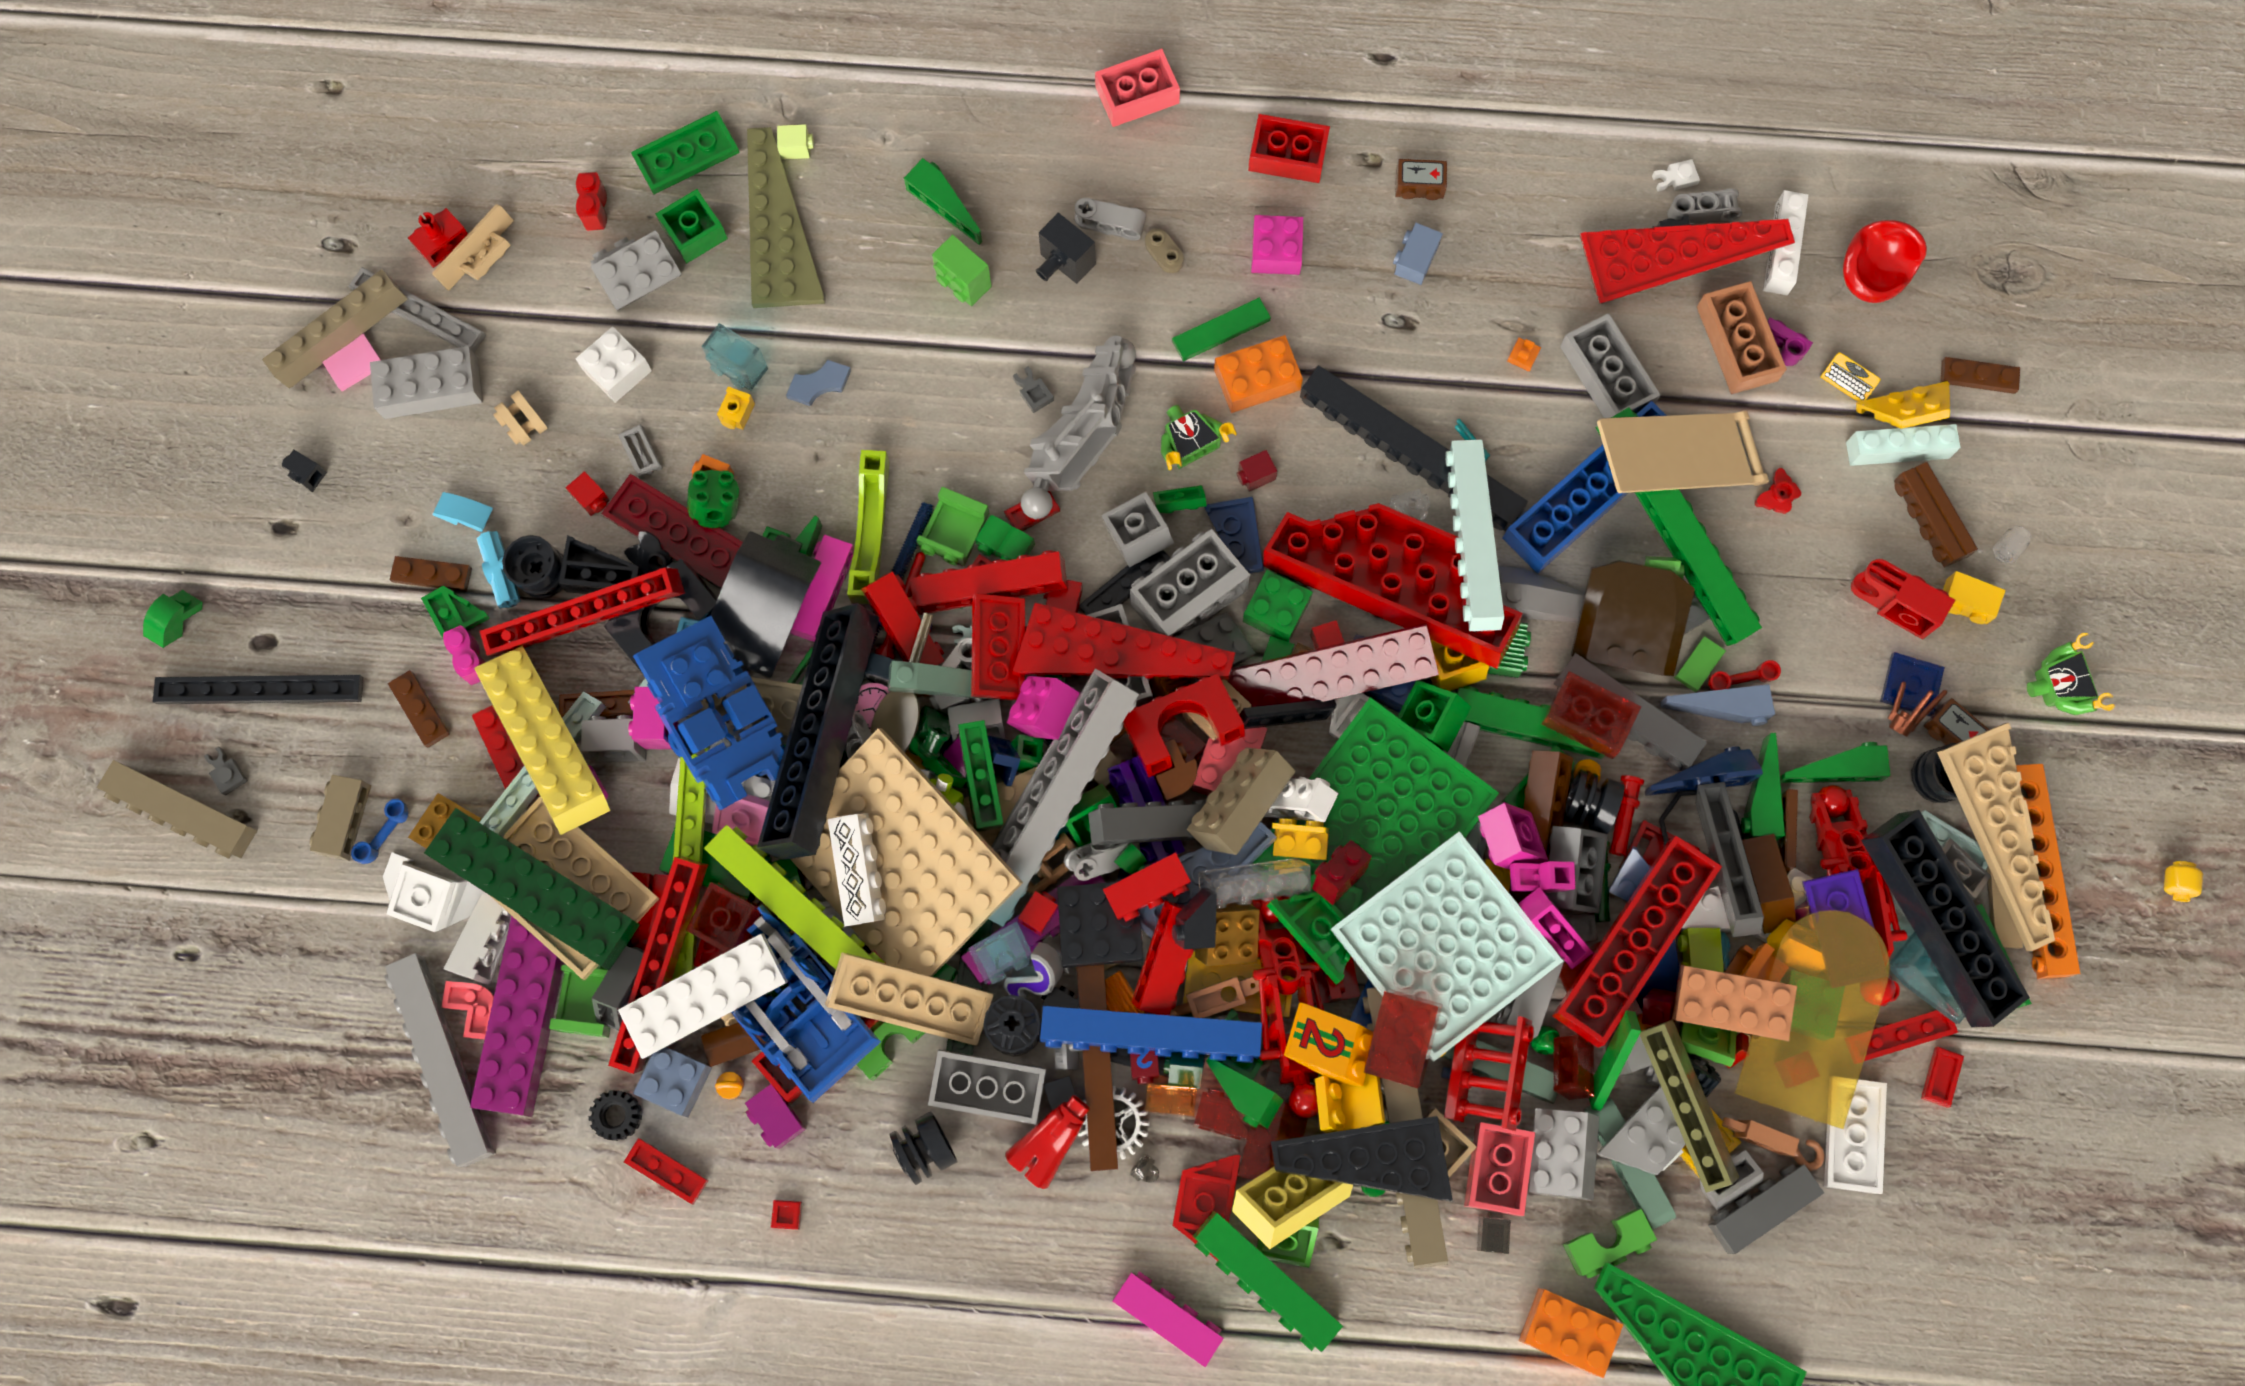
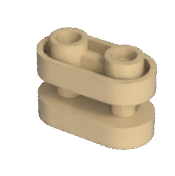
M518 390L511 395L514 403L506 407L501 402L494 407L497 412L493 415L502 427L507 424L510 428L507 434L516 445L521 442L524 446L531 441L527 435L529 432L536 429L541 434L548 428ZM520 411L528 418V421L523 425H520L514 418V415Z

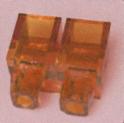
M1148 1083L1146 1085L1144 1110L1151 1114H1171V1116L1195 1118L1197 1088Z

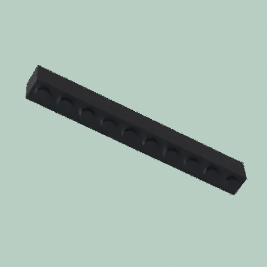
M1319 365L1301 388L1300 398L1308 407L1317 408L1323 412V415L1328 420L1337 421L1343 425L1348 433L1352 435L1357 434L1364 439L1368 446L1380 449L1388 459L1393 462H1400L1406 466V469L1411 474L1420 475L1427 480L1431 487L1446 492L1449 498L1451 494H1454L1453 488L1448 486V473L1451 472V466H1446V451H1450L1449 449ZM1487 475L1493 527L1506 532L1507 528L1524 511L1528 500Z

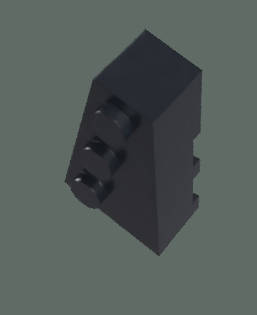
M567 535L558 582L566 592L589 594L644 575L639 566L612 554L609 555L592 545H587Z

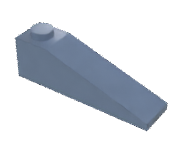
M1769 684L1666 696L1660 702L1661 708L1737 723H1751L1752 726L1767 724L1768 720L1775 715Z

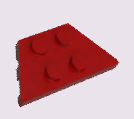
M1232 1155L1182 1170L1172 1226L1195 1244L1197 1240L1192 1236L1213 1211L1217 1212L1229 1223L1241 1155ZM1211 1253L1209 1254V1255H1211L1215 1260L1218 1261V1259H1217L1216 1257H1214Z

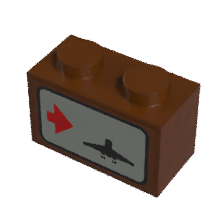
M1398 159L1395 197H1402L1404 199L1426 198L1428 200L1444 199L1447 188V161Z
M1953 698L1943 703L1923 725L1932 738L1943 742L1945 745L1960 743L1990 730Z

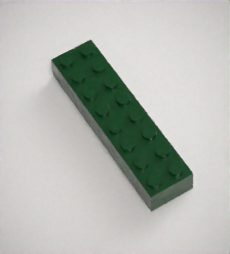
M457 808L454 809L424 852L430 858L607 970L611 969L640 926L639 923Z

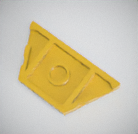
M1945 381L1924 387L1918 386L1911 390L1892 392L1889 395L1856 402V412L1862 414L1865 411L1875 413L1874 419L1890 423L1892 426L1900 429L1946 419L1950 416L1949 382Z

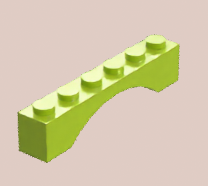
M861 450L857 531L847 592L851 604H869L861 588L879 579L890 463L886 451Z

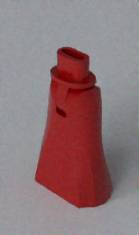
M630 872L660 898L638 922L640 926L630 939L631 948L635 946L645 951L669 875Z
M1075 1095L1068 1102H1063L1005 1152L1007 1162L1019 1172H1022L1028 1166L1030 1169L1024 1175L1026 1179L1037 1188L1047 1189L1085 1121L1084 1116L1090 1110L1088 1105Z

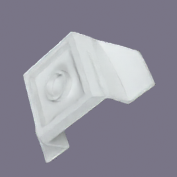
M394 852L391 853L383 874V880L390 900L387 915L433 932L440 931L471 916L483 892L481 889L466 880L457 882L413 866V859Z

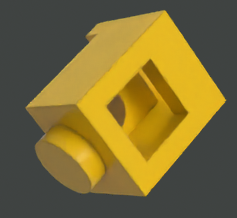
M728 386L717 416L723 426L729 429H735L736 427L744 430L755 403L751 394Z

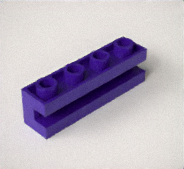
M1138 756L1107 769L1110 783L1116 789L1119 796L1120 807H1122V804L1134 802L1138 803V807H1145V804L1149 802H1161L1162 806H1166L1154 775L1148 778ZM1181 841L1140 843V851L1149 865L1174 853L1178 855L1185 851Z

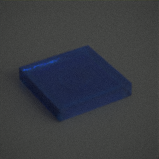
M1896 652L1892 653L1880 702L1894 706L1900 685L1904 681L1906 682V687L1899 708L1913 711L1928 691H1933V695L1920 711L1921 713L1939 695L1945 667ZM1936 706L1927 716L1931 717L1934 715Z

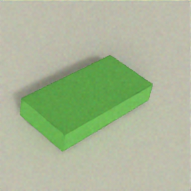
M1704 636L1674 678L1696 693L1726 650Z

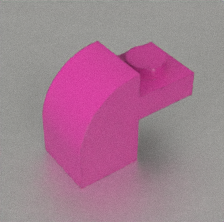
M1548 861L1540 864H1510L1511 891L1532 893L1539 887L1544 893L1574 890V862Z

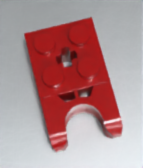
M1876 559L1870 562L1865 571L1856 575L1851 582L1852 592L1857 597L1878 608V615L1922 640L1943 624L1955 602V599L1951 598L1946 591L1930 586L1923 578L1911 575L1883 559Z

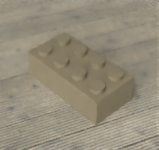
M1245 748L1238 754L1236 762L1231 769L1222 776V781L1215 791L1209 794L1207 802L1202 809L1193 816L1192 823L1187 828V831L1206 850L1237 855L1296 771L1276 750Z

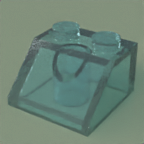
M1017 922L968 948L969 955L985 984L989 981L995 984L1006 978L1005 973L1013 968L1016 971L1025 968L1030 964L1029 959H1031L1032 953Z

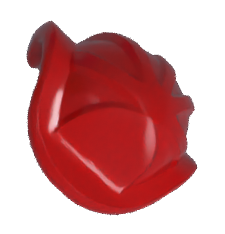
M1881 220L1861 228L1852 238L1844 257L1843 276L1848 289L1858 299L1869 303H1881L1897 296L1910 283L1925 259L1927 246L1924 237L1912 225L1896 220Z

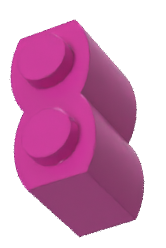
M461 625L444 632V645L449 653L453 655L452 663L456 673L470 685L480 682L474 668L485 663V661L479 656V644L475 637Z

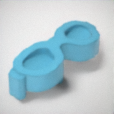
M1721 932L1723 967L1726 970L1730 962L1728 953L1731 949V944L1726 933Z

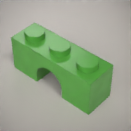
M879 1021L871 1030L881 1043L856 1065L870 1080L874 1081L893 1063L885 1053V1043L889 1037L901 1034L914 1044L925 1032Z
M1634 1209L1611 1221L1616 1230V1240L1609 1248L1600 1246L1593 1233H1585L1562 1244L1578 1276L1586 1275L1587 1278H1592L1601 1273V1267L1605 1263H1611V1265L1616 1266L1627 1260L1625 1255L1634 1251L1638 1255L1652 1248L1650 1243L1656 1241L1657 1238L1642 1209Z

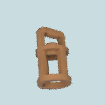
M1064 832L1059 835L1060 839L1055 842L1052 849L1047 851L1042 859L1041 868L1036 873L1041 881L1035 886L1031 880L1029 881L1027 892L1031 896L1035 891L1040 893L1049 885L1057 884L1056 880L1069 871L1064 862L1054 870L1046 862L1065 846L1069 851L1076 848Z

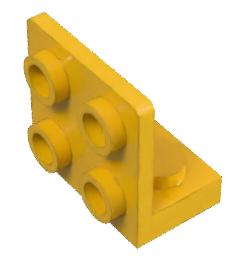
M1279 818V823H1272V828L1275 829V836L1277 838L1274 841L1273 856L1327 860L1329 828L1323 827L1324 822L1306 821V826L1297 825V820Z
M1373 1071L1366 1074L1363 1086L1338 1084L1324 1075L1315 1078L1320 1130L1331 1133L1385 1123L1379 1073Z

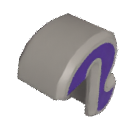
M1039 942L1031 953L1033 966H1015L1011 977H1007L1004 982L1005 991L1009 995L1026 998L1029 992L1035 995L1051 993L1063 975L1062 960L1057 951L1050 945Z

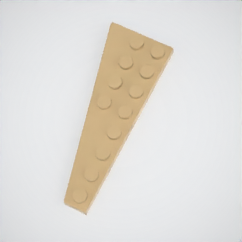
M2008 722L1937 753L2026 951H2033L2055 941L2049 909L2046 910L2042 891L2045 889L2043 881H2040L2036 864L2039 863L2038 855H2034L2031 841L2034 835L2027 802L2023 799L2020 788L2022 778L2021 773L2017 772L2014 755L2017 753L2015 746L2012 747L2009 734L2011 726Z

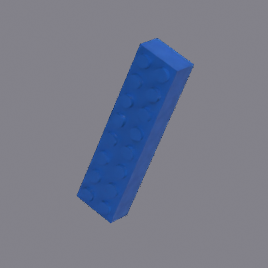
M1653 401L1637 413L1638 417L1667 416ZM1602 444L1507 528L1502 539L1537 574L1628 494L1618 493L1616 490L1604 445Z

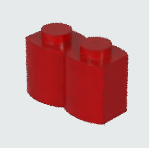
M597 172L579 173L576 179V189L579 194L576 201L577 214L587 231L604 230L607 224V214L604 209L607 201L606 189Z

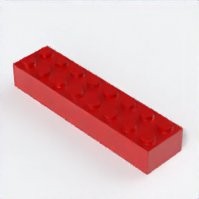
M1675 835L1671 838L1552 1016L1597 1048L1604 1046L1620 1023L1625 1011L1629 1009L1722 866Z

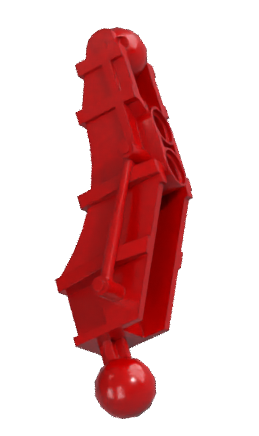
M1828 785L1823 787L1818 793H1812L1811 795L1812 811L1809 818L1811 824L1815 823L1818 837L1816 842L1817 850L1822 851L1824 857L1820 861V866L1823 870L1827 869V876L1858 869L1883 962L1886 967L1894 950L1893 942L1907 940V932L1900 930L1890 889L1861 841L1868 836L1866 831L1868 825L1866 820H1863L1858 808V798L1853 797L1850 789L1845 790L1836 785ZM1844 816L1846 820L1844 822L1831 823L1830 818ZM1888 975L1860 982V995L1871 1005L1881 1006L1887 1004L1894 997L1895 983Z
M1268 890L1262 892L1257 898L1251 899L1250 902L1252 906L1259 909L1257 958H1260L1262 969H1256L1252 972L1253 979L1255 981L1259 980L1263 1050L1260 1051L1259 1059L1261 1061L1279 1059L1281 1067L1280 1084L1294 1082L1295 1088L1289 1095V1105L1293 1113L1301 1118H1311L1318 1114L1316 1086L1310 1084V1080L1318 1078L1319 1073L1284 1056L1290 1033L1285 1034L1279 993L1291 995L1298 990L1299 1002L1314 1007L1311 991L1313 988L1317 1008L1324 1011L1315 972H1319L1320 966L1315 961H1306L1303 947L1286 928L1265 931L1264 923L1275 924L1280 922L1267 905L1273 899H1278V901L1289 899L1288 894L1282 895L1277 891ZM1284 952L1287 956H1281L1277 953ZM1283 976H1290L1293 980H1286ZM1266 1006H1268V1010H1269V1018H1270V1027H1269V1028H1268V1016H1267Z

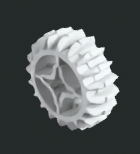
M1112 1086L1113 1101H1119L1128 1106L1125 1110L1114 1113L1115 1119L1125 1115L1120 1119L1121 1123H1118L1120 1126L1119 1131L1122 1135H1119L1116 1130V1136L1122 1143V1145L1117 1146V1152H1120V1157L1124 1160L1126 1159L1124 1150L1128 1149L1134 1155L1136 1152L1132 1145L1135 1143L1139 1147L1143 1146L1142 1141L1137 1138L1139 1135L1142 1137L1148 1136L1146 1131L1141 1130V1126L1148 1127L1150 1122L1141 1121V1117L1147 1116L1148 1111H1138V1108L1142 1107L1144 1102L1140 1100L1134 1104L1132 1102L1136 1097L1134 1092L1130 1094L1129 1098L1124 1097L1126 1088L1123 1087L1120 1095H1117L1116 1087ZM1087 1114L1082 1125L1085 1126V1130H1080L1079 1137L1088 1136ZM1134 1114L1136 1128L1129 1139L1123 1131L1122 1125L1128 1117ZM1088 1138L1082 1142L1084 1147L1089 1145Z

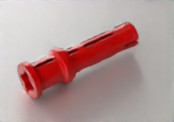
M1622 775L1620 779L1625 784V790L1617 814L1613 839L1609 850L1610 854L1624 857L1627 852L1635 809H1638L1640 806V801H1638L1640 787L1644 785L1643 779L1629 775Z

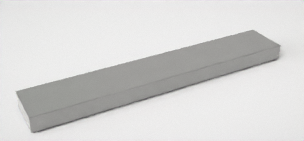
M361 267L348 287L352 291L355 290L375 273ZM399 287L408 300L393 310V313L458 348L469 346L473 352L476 351L486 336L483 331Z

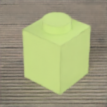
M806 124L777 126V148L781 159L810 158V149H814L813 134L808 133Z

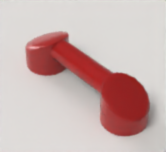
M1767 660L1761 663L1756 670L1733 675L1718 671L1709 677L1708 683L1710 689L1715 691L1729 689L1731 685L1754 680L1764 683L1771 682L1780 676L1781 667L1776 661Z

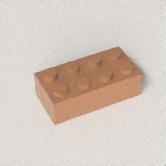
M1749 281L1704 294L1697 305V309L1731 395L1779 381L1787 369L1752 282Z
M1680 965L1672 1019L1789 1041L1797 986Z

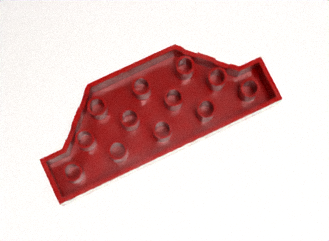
M1380 503L1369 505L1368 509L1357 512L1350 510L1334 515V518L1324 521L1320 519L1308 521L1287 512L1264 549V567L1400 627L1407 628L1427 623L1430 640L1498 669L1519 629L1523 614L1503 605L1504 620L1501 630L1469 631L1468 621L1463 619V606L1466 605V598H1461L1460 585L1464 583L1463 576L1458 574V560H1461V554L1456 553L1455 540L1459 537Z

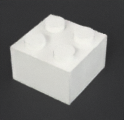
M613 326L575 358L581 369L614 403L652 371L646 359Z

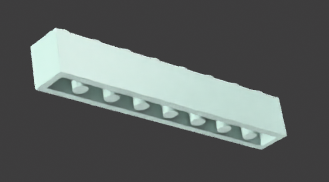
M1483 440L1452 441L1450 451H1446V466H1451V472L1448 473V486L1453 488L1454 494H1451L1450 504L1451 509L1456 510V516H1453V530L1458 531L1459 537L1455 540L1456 553L1461 554V560H1458V574L1463 576L1464 583L1460 585L1461 598H1466V605L1463 606V619L1468 621L1469 631L1501 630L1504 611Z

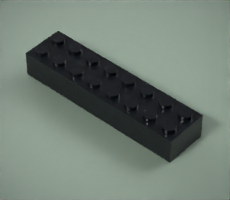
M1920 810L1896 814L1861 840L1971 1027H1994L2030 998Z

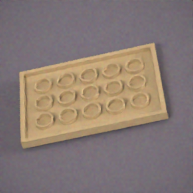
M541 797L533 803L503 836L504 839L637 923L660 899L579 827L560 835ZM493 898L583 980H586L599 966Z

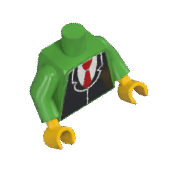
M1175 405L1166 412L1171 422L1165 425V433L1161 436L1160 453L1167 463L1168 470H1172V464H1176L1178 469H1181L1219 449L1221 443L1220 436H1222L1224 442H1228L1229 438L1227 435L1234 434L1236 436L1237 432L1232 423H1222L1206 414H1200L1197 410L1184 414L1180 406Z
M2088 633L2080 634L2076 642L2070 641L2053 649L2041 662V669L2035 672L2037 681L2027 683V692L2030 697L2042 695L2046 706H2055L2058 710L2072 715L2094 712L2100 707L2106 711L2113 710L2114 704L2107 706L2102 704L2104 699L2112 698L2113 695L2103 693L2098 696L2083 651L2077 652L2079 648L2089 649L2093 646L2094 642L2086 646L2080 643L2081 638L2089 635Z

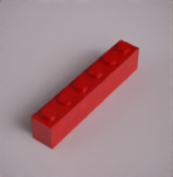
M1053 550L1044 551L1041 555L1036 556L1021 555L1014 560L1006 561L999 559L993 561L992 564H971L964 569L949 568L943 570L942 573H922L918 577L910 578L912 599L915 601L918 607L917 612L920 615L972 606V598L975 593L1019 598L1068 589L1065 560L1059 551Z

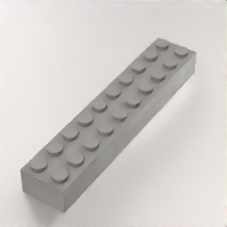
M1096 668L1076 700L1059 740L1052 741L991 846L1024 882L989 918V920L1001 926H1004L1005 922L1013 916L1015 905L1019 898L1023 897L1027 892L1029 881L1040 870L1043 857L1054 846L1055 837L1060 828H1063L1068 822L1070 811L1081 800L1084 787L1095 776L1098 763L1107 755L1111 741L1114 736L1119 734L1125 717L1136 705L1138 693Z

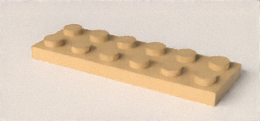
M842 952L825 1006L977 1046L984 1026L985 1013L991 1005L994 994Z

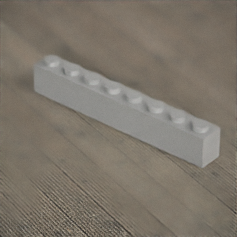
M414 953L385 966L387 971L385 980L389 988L394 990L396 996L394 1005L398 1013L402 1014L404 1018L403 1030L407 1038H411L414 1046L411 1049L412 1056L416 1063H420L423 1072L420 1074L421 1081L425 1088H429L432 1097L429 1099V1103L433 1112L439 1116L441 1123L438 1124V1128L442 1137L446 1138L450 1148L447 1149L450 1161L456 1164L457 1167H467L494 1155L495 1151L480 1110L470 1108L473 1090L444 1010L441 1008L442 1005L424 956Z

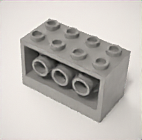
M1212 529L1206 533L1202 531L1192 539L1193 543L1186 548L1182 546L1172 554L1173 558L1166 563L1163 561L1158 563L1152 569L1153 573L1146 578L1143 576L1138 578L1131 585L1130 604L1153 632L1176 637L1207 622L1248 591L1250 574Z

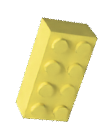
M1274 1166L1236 1191L1232 1212L1271 1249L1350 1197L1353 1185L1277 1172Z

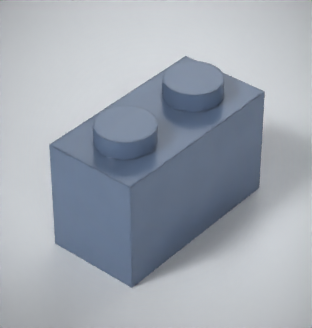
M1415 223L1412 231L1407 230L1402 244H1405L1403 251L1398 250L1393 264L1397 266L1394 274L1422 285L1440 245L1443 233Z

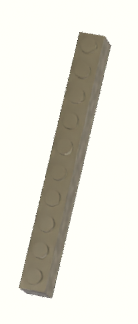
M1368 988V997L1363 998L1365 1014L1371 1013L1372 1023L1367 1024V1027L1377 1034L1375 1040L1377 1050L1372 1051L1374 1067H1380L1381 1092L1385 1094L1386 1104L1383 1105L1385 1121L1395 1123L1421 1119L1423 1116L1407 1028L1376 988ZM1396 1193L1398 1205H1404L1405 1216H1401L1400 1220L1403 1234H1409L1410 1245H1405L1408 1263L1413 1262L1414 1269L1447 1265L1448 1257L1438 1201Z

